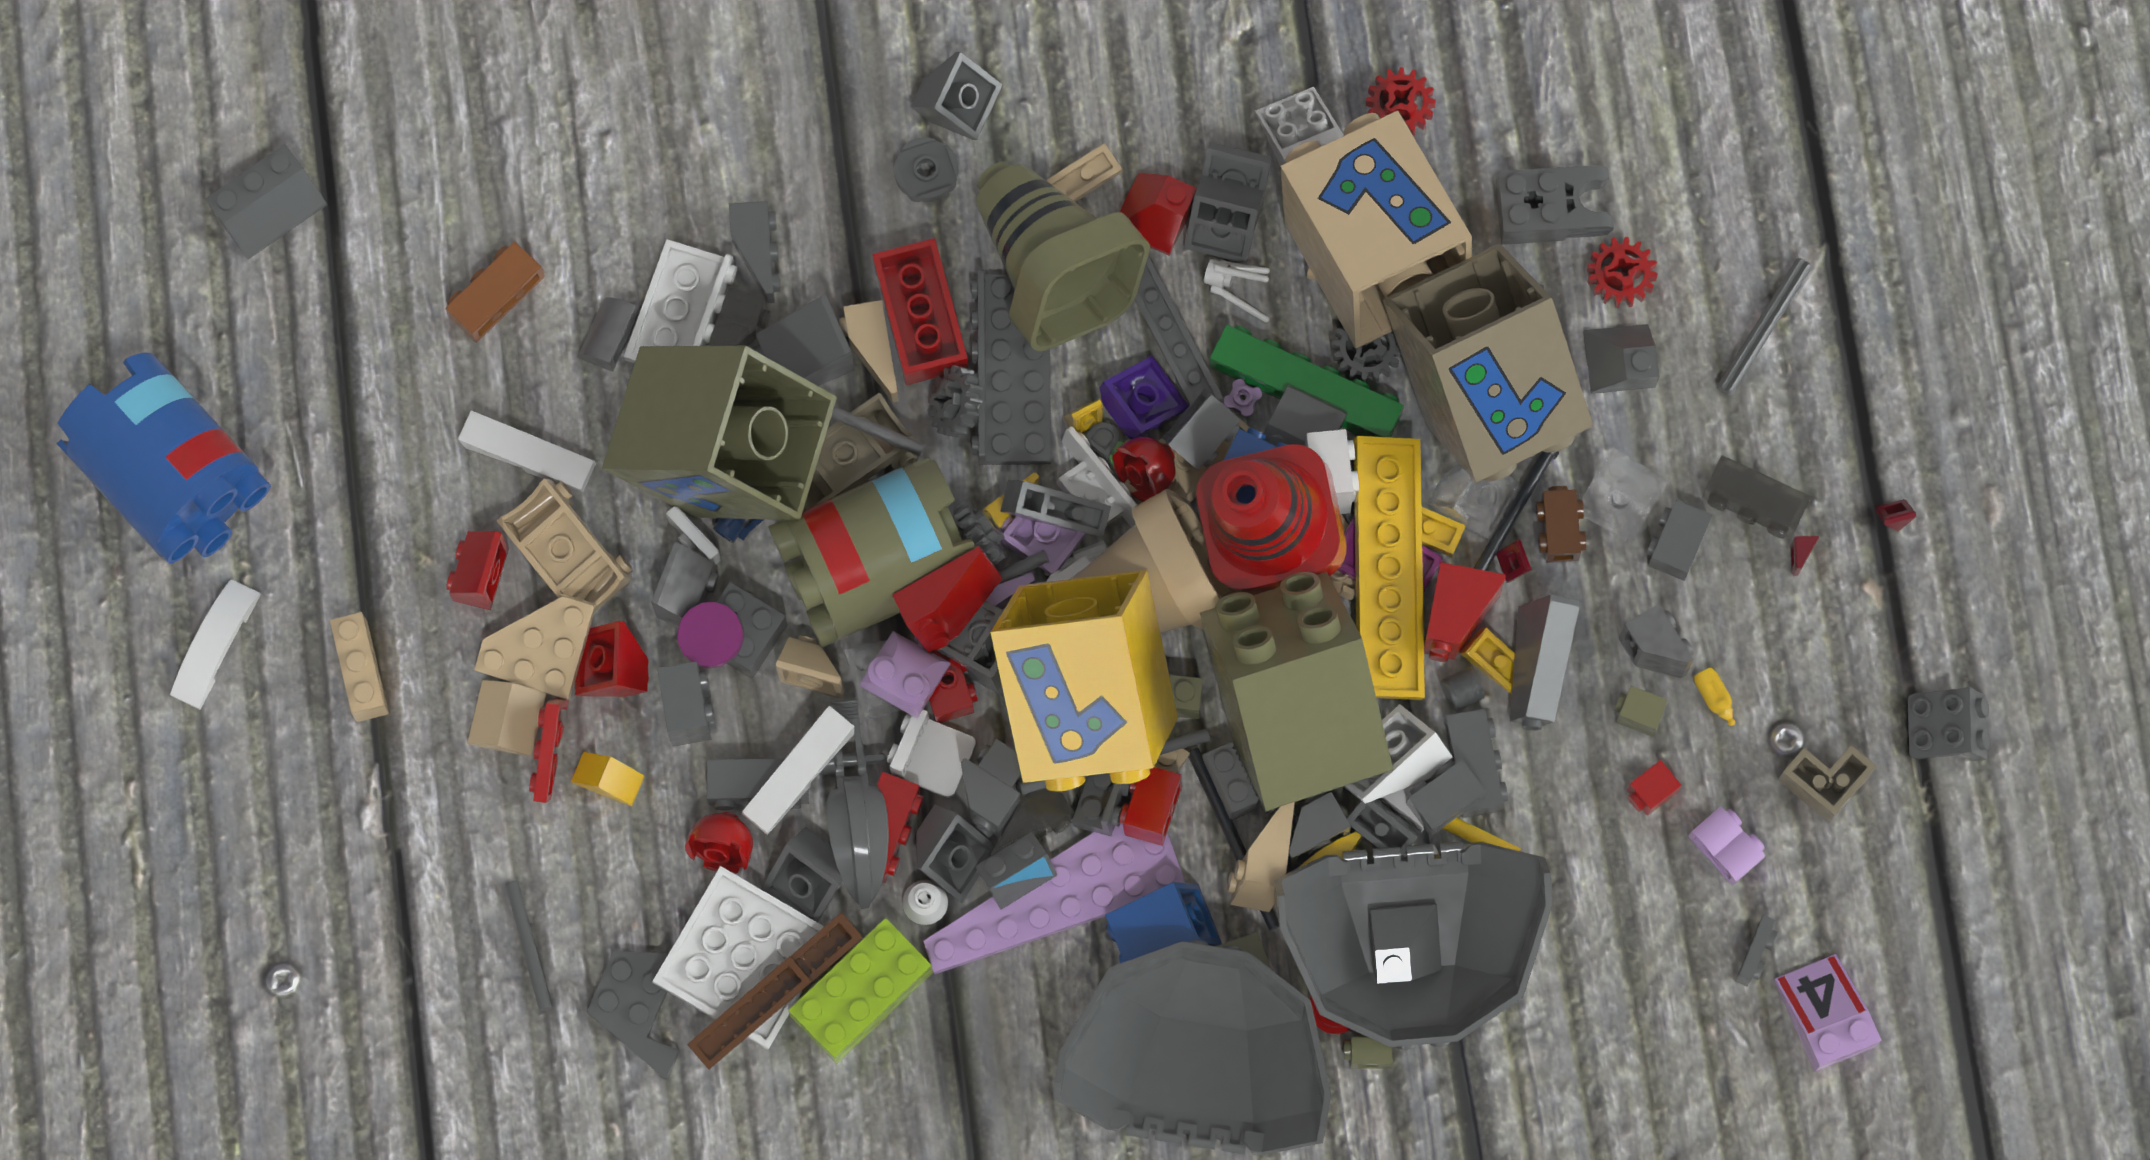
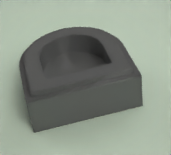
M1109 422L1096 423L1085 434L1092 451L1106 462L1109 460L1112 449L1120 441L1118 429Z

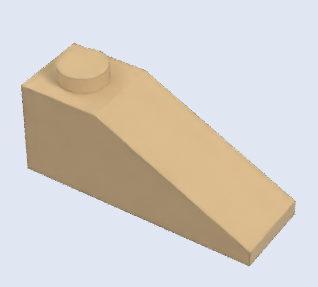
M882 300L843 306L845 317L839 318V323L844 336L849 337L850 347L890 400L898 402V391Z

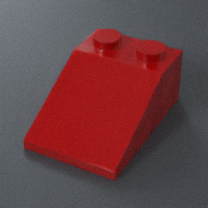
M980 546L892 596L907 627L930 653L933 650L945 647L949 641L959 636L1000 583L1002 577Z

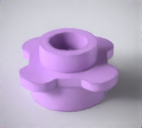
M1237 379L1232 383L1233 389L1230 395L1225 396L1224 405L1229 409L1232 408L1237 413H1241L1242 416L1248 417L1253 414L1255 403L1261 399L1262 392L1258 387L1252 388L1246 385L1244 380ZM1244 395L1246 399L1242 401L1240 396Z

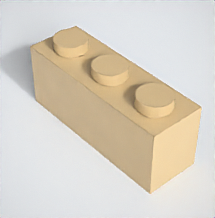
M359 612L330 620L353 717L357 722L389 714L368 622L363 613Z

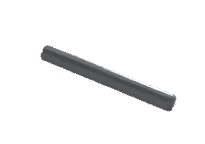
M1802 258L1795 260L1717 386L1720 392L1727 396L1733 395L1810 272L1812 265Z

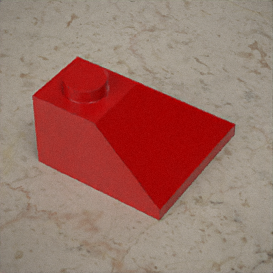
M1138 173L1119 212L1128 217L1147 240L1150 248L1170 256L1192 212L1197 188L1169 175Z
M616 621L590 628L575 680V696L628 697L648 692L649 660L625 622Z

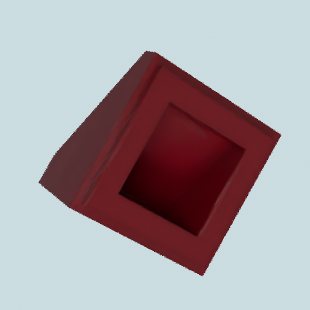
M1795 536L1790 545L1791 574L1793 576L1799 575L1819 536Z

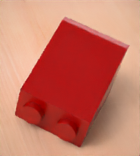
M1440 562L1424 642V654H1428L1429 659L1439 662L1456 659L1500 598L1506 574Z

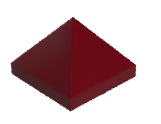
M1905 499L1875 507V512L1882 522L1898 532L1916 518V512Z
M1521 540L1513 542L1496 554L1502 572L1506 574V583H1510L1532 570Z

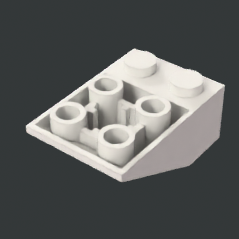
M1314 87L1255 110L1280 166L1286 163V156L1300 144L1308 141H1318L1321 146H1324L1344 136Z

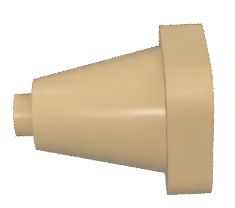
M1166 489L1133 507L1132 515L1136 524L1073 579L1148 570L1160 633L1189 625L1204 630L1200 612L1216 608V604L1220 599L1234 592L1230 591L1216 578L1208 565L1207 560L1209 557L1203 527L1197 513L1185 498Z

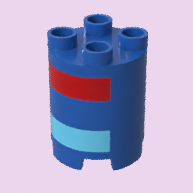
M139 353L130 356L123 363L132 375L131 377L121 382L106 395H103L89 384L75 397L58 421V425L67 435L69 441L61 439L56 444L150 547L169 564L179 561L193 548L202 557L211 556L221 549L232 535V530L225 522L238 508L241 511H247L257 505L267 495L271 484L262 476L254 462L154 354Z

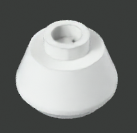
M917 881L905 891L902 902L903 909L907 917L917 924L930 925L936 923L947 911V894L934 881Z

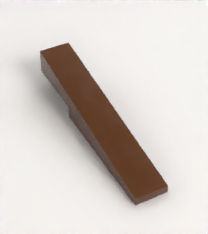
M841 912L687 1045L707 1069L710 1070L864 937Z

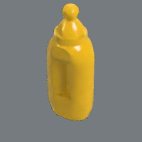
M1710 667L1694 676L1695 685L1708 708L1726 720L1729 726L1735 725L1736 721L1732 718V698L1718 673Z

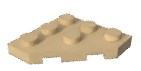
M569 595L558 598L484 638L474 670L568 700L572 694L597 604Z

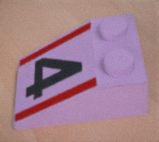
M1836 954L1774 979L1814 1072L1873 1049L1882 1041L1866 1005Z

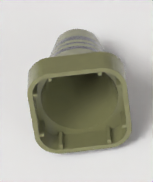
M998 162L988 167L981 174L977 181V187L980 191L976 198V206L1015 289L1009 311V319L1034 350L1046 351L1112 323L1128 310L1136 298L1149 255L1150 245L1125 214L1116 212L1097 219L1023 164L1010 166L1007 162Z

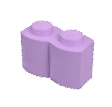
M1720 806L1691 831L1688 836L1725 879L1734 885L1764 859L1765 854L1762 850L1765 848L1754 834L1748 836L1741 829L1742 821L1731 809L1726 811Z

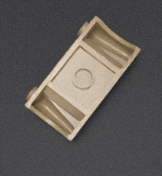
M544 478L523 503L501 516L497 523L558 598L569 595L597 604L596 612L633 579L630 574L633 568L623 556L619 555L616 558L614 555L609 554L571 508L573 503L570 498L573 494L562 481L556 484L554 481Z

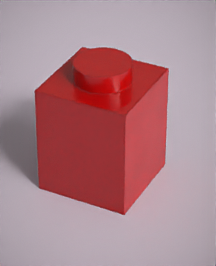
M1660 760L1629 784L1627 788L1629 795L1627 798L1638 812L1643 810L1648 816L1677 794L1682 785Z

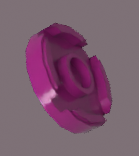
M717 602L700 603L691 608L681 619L678 628V644L683 655L691 662L697 661L698 666L707 669L722 667L727 664L726 662L735 658L740 652L744 641V627L737 614L726 605Z

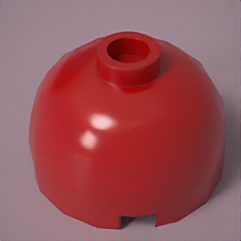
M1135 437L1115 449L1117 452L1112 457L1115 471L1122 483H1125L1128 479L1130 484L1137 490L1131 493L1136 499L1144 502L1172 487L1176 475L1175 456L1168 445L1162 444L1151 437Z
M731 812L709 814L693 825L685 843V851L693 861L696 856L704 860L703 867L717 872L720 866L728 871L737 874L741 867L744 868V871L748 868L753 851V837L749 828L736 814Z

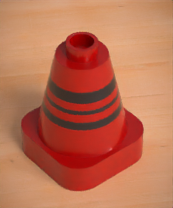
M1291 444L1220 461L1210 466L1201 476L1197 485L1196 497L1210 566L1216 578L1230 591L1256 595L1280 587L1281 582L1294 573L1312 572L1318 575L1327 572L1328 576H1331L1342 565L1347 547L1332 473L1323 459L1311 448L1304 445ZM1244 485L1254 487L1256 492L1254 500L1248 504H1242L1237 499V492Z

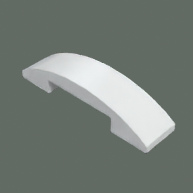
M234 580L228 582L206 615L188 649L170 693L172 697L201 710L215 683L214 676L242 622H247L261 595L259 592Z

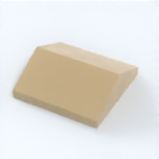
M482 680L467 743L469 745L532 757L539 731V711L541 707L545 706L547 693L512 682Z

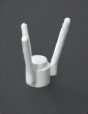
M1211 259L1204 276V283L1212 285L1210 292L1221 295L1263 322H1269L1268 316L1226 291L1224 286L1230 288L1234 276L1268 282V276L1257 273L1268 274L1270 269Z

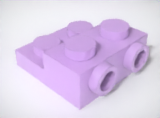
M1010 516L1000 529L1005 537L1001 540V543L1022 559L1044 550L1049 562L1039 566V568L1049 575L1061 569L1087 535L1017 516L1015 518Z

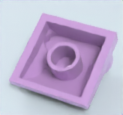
M893 631L877 657L870 663L860 687L918 718L951 663L932 652L928 653L925 648Z

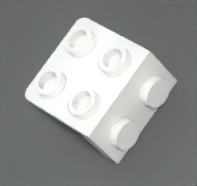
M923 710L918 718L907 714L900 728V732L904 733L899 745L893 744L887 758V762L891 763V775L918 784L920 787L946 798L953 797L962 778L961 761L964 757L970 760L976 746L975 738L929 719L928 711Z

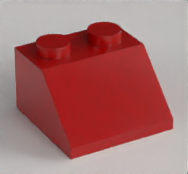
M468 531L465 541L460 540L456 550V559L459 562L456 571L450 572L446 589L450 590L449 594L454 602L491 611L509 551L501 532Z

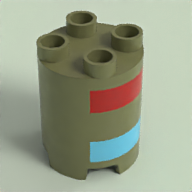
M930 457L905 465L806 509L802 512L800 520H781L768 526L784 563L799 556V558L783 564L797 598L803 601L808 610L806 611L807 617L822 648L899 614L900 611L892 596L893 594L975 548L972 539L963 541L960 537L953 517L947 507L955 499L935 460L931 461Z

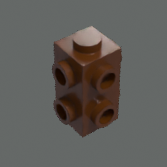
M1552 486L1548 488V491H1543L1541 502H1536V519L1543 522V533L1538 534L1539 553H1545L1546 563L1579 561L1581 551H1586L1585 531L1579 530V519L1584 518L1583 500L1577 499L1576 489L1568 490L1567 486Z

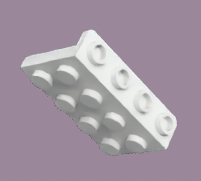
M666 239L624 354V360L635 363L640 346H705L706 343L711 344L716 331V325H713L716 314H722L725 308L727 296L724 295L726 286L727 284H733L737 274V266H734L733 256L726 254L725 257Z

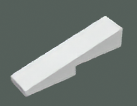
M472 410L458 437V440L466 449L521 467L526 473L540 478H546L555 483L562 481L567 487L580 492H584L596 465L594 460Z
M828 706L742 811V815L768 835L811 787V782L854 735V725Z

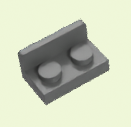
M1109 773L1089 775L1072 820L1073 826L1112 836L1114 827H1119L1121 824L1122 805L1125 796L1130 797L1131 783L1115 784L1111 782Z

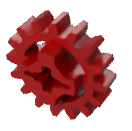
M1400 67L1398 74L1394 75L1388 69L1386 71V79L1378 75L1375 78L1376 86L1370 85L1368 88L1370 97L1366 98V106L1372 107L1368 110V113H1376L1381 119L1393 112L1399 111L1414 136L1416 126L1424 130L1426 128L1425 119L1432 120L1434 112L1431 109L1435 108L1436 99L1430 97L1433 95L1434 89L1433 87L1425 88L1426 77H1422L1419 80L1415 78L1416 70H1412L1409 75H1405L1404 68ZM1381 94L1384 96L1383 100L1386 102V104L1384 105V109H1381L1379 103ZM1418 96H1420L1422 101V108L1420 111L1418 110V105L1415 103ZM1403 100H1407L1406 105L1400 102H1402Z
M1614 237L1611 239L1610 247L1603 242L1599 245L1600 254L1592 252L1590 259L1593 263H1589L1586 270L1592 275L1588 277L1587 283L1589 285L1596 284L1593 294L1594 296L1601 293L1604 294V304L1613 299L1615 300V308H1619L1621 301H1626L1628 307H1632L1634 298L1643 302L1645 300L1644 291L1648 293L1653 291L1654 285L1651 282L1656 281L1658 273L1651 270L1656 268L1657 262L1656 260L1648 261L1651 250L1647 249L1642 252L1640 250V241H1637L1632 246L1629 245V237H1625L1623 244H1618ZM1610 257L1611 264L1604 266V269L1601 270L1602 263ZM1621 268L1623 273L1628 272L1627 276L1623 277L1621 272H1616L1617 269ZM1643 275L1642 282L1634 288L1633 281Z

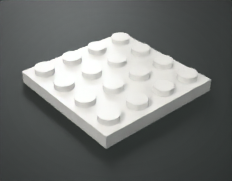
M720 866L652 983L716 1020L824 928V926ZM802 991L747 1038L768 1050L788 1017V1010L796 1003Z

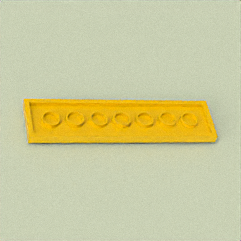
M1356 436L1354 438V471H1357L1359 491H1356L1355 498L1356 628L1363 640L1376 698L1422 700L1425 698L1421 443L1420 439Z

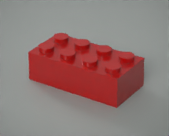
M935 238L872 254L877 280L905 384L910 385L934 379L938 375L944 376V369H951L952 365L969 369L966 350Z

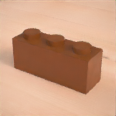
M515 241L509 247H502L495 254L494 261L486 269H479L472 276L471 284L463 291L455 292L447 302L448 306L445 309L449 318L475 343L489 332L545 277L542 266Z

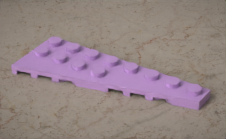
M1123 823L1119 827H1114L1112 836L1096 832L1088 835L1050 860L1057 873L1056 877L1000 910L991 897L924 940V946L934 975L1105 917V914L1172 882L1185 883L1168 832L1163 846L1125 836Z

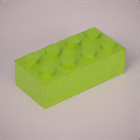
M885 918L788 1011L790 1017L837 1065L933 973V968L924 956Z

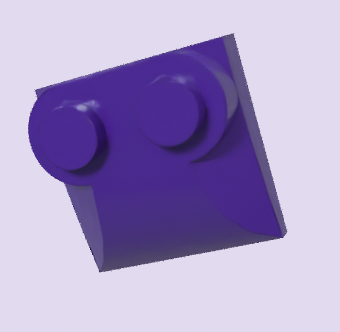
M1152 356L1103 381L1099 387L1103 406L1122 432L1131 439L1147 437L1151 431L1180 415L1189 407Z

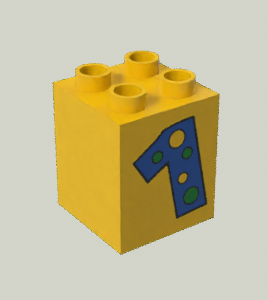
M1148 570L1019 585L990 633L1023 783L1045 780L1047 790L1066 791L1082 785L1086 781L1085 776L1109 773L1111 782L1115 784H1129L1145 779L1150 775V768L1154 767L1178 719Z

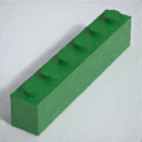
M1226 324L1210 357L1209 368L1235 380L1242 379L1246 385L1253 388L1258 387L1262 392L1281 400L1288 385L1294 386L1348 412L1341 428L1358 436H1392L1404 408V405L1399 403L1400 400L1397 397L1385 392L1382 395L1370 390V386L1361 380L1353 379L1350 381L1340 376L1341 373L1332 367L1323 366L1321 368L1312 364L1311 359L1301 353L1294 352L1290 354L1282 350L1281 345L1273 340L1264 339L1262 341L1253 337L1252 333L1242 326L1235 325L1233 328Z

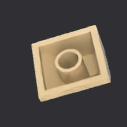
M801 635L797 639L789 637L775 666L779 681L843 699L844 689L841 677L822 647L816 645L817 641Z

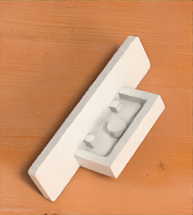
M1072 426L1066 429L1062 443L1079 464L1059 477L1056 484L1065 493L1110 505L1111 509L1107 525L1123 516L1132 527L1136 524L1132 515V508L1137 504L1131 498L1129 489L1124 483L1118 482L1110 473V467L1102 457L1096 456L1084 434L1077 432Z

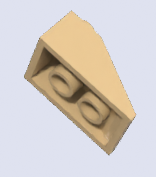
M1294 802L1279 807L1251 845L1243 860L1237 861L1235 873H1230L1227 883V892L1232 893L1230 905L1270 912L1276 902L1274 880L1286 875Z

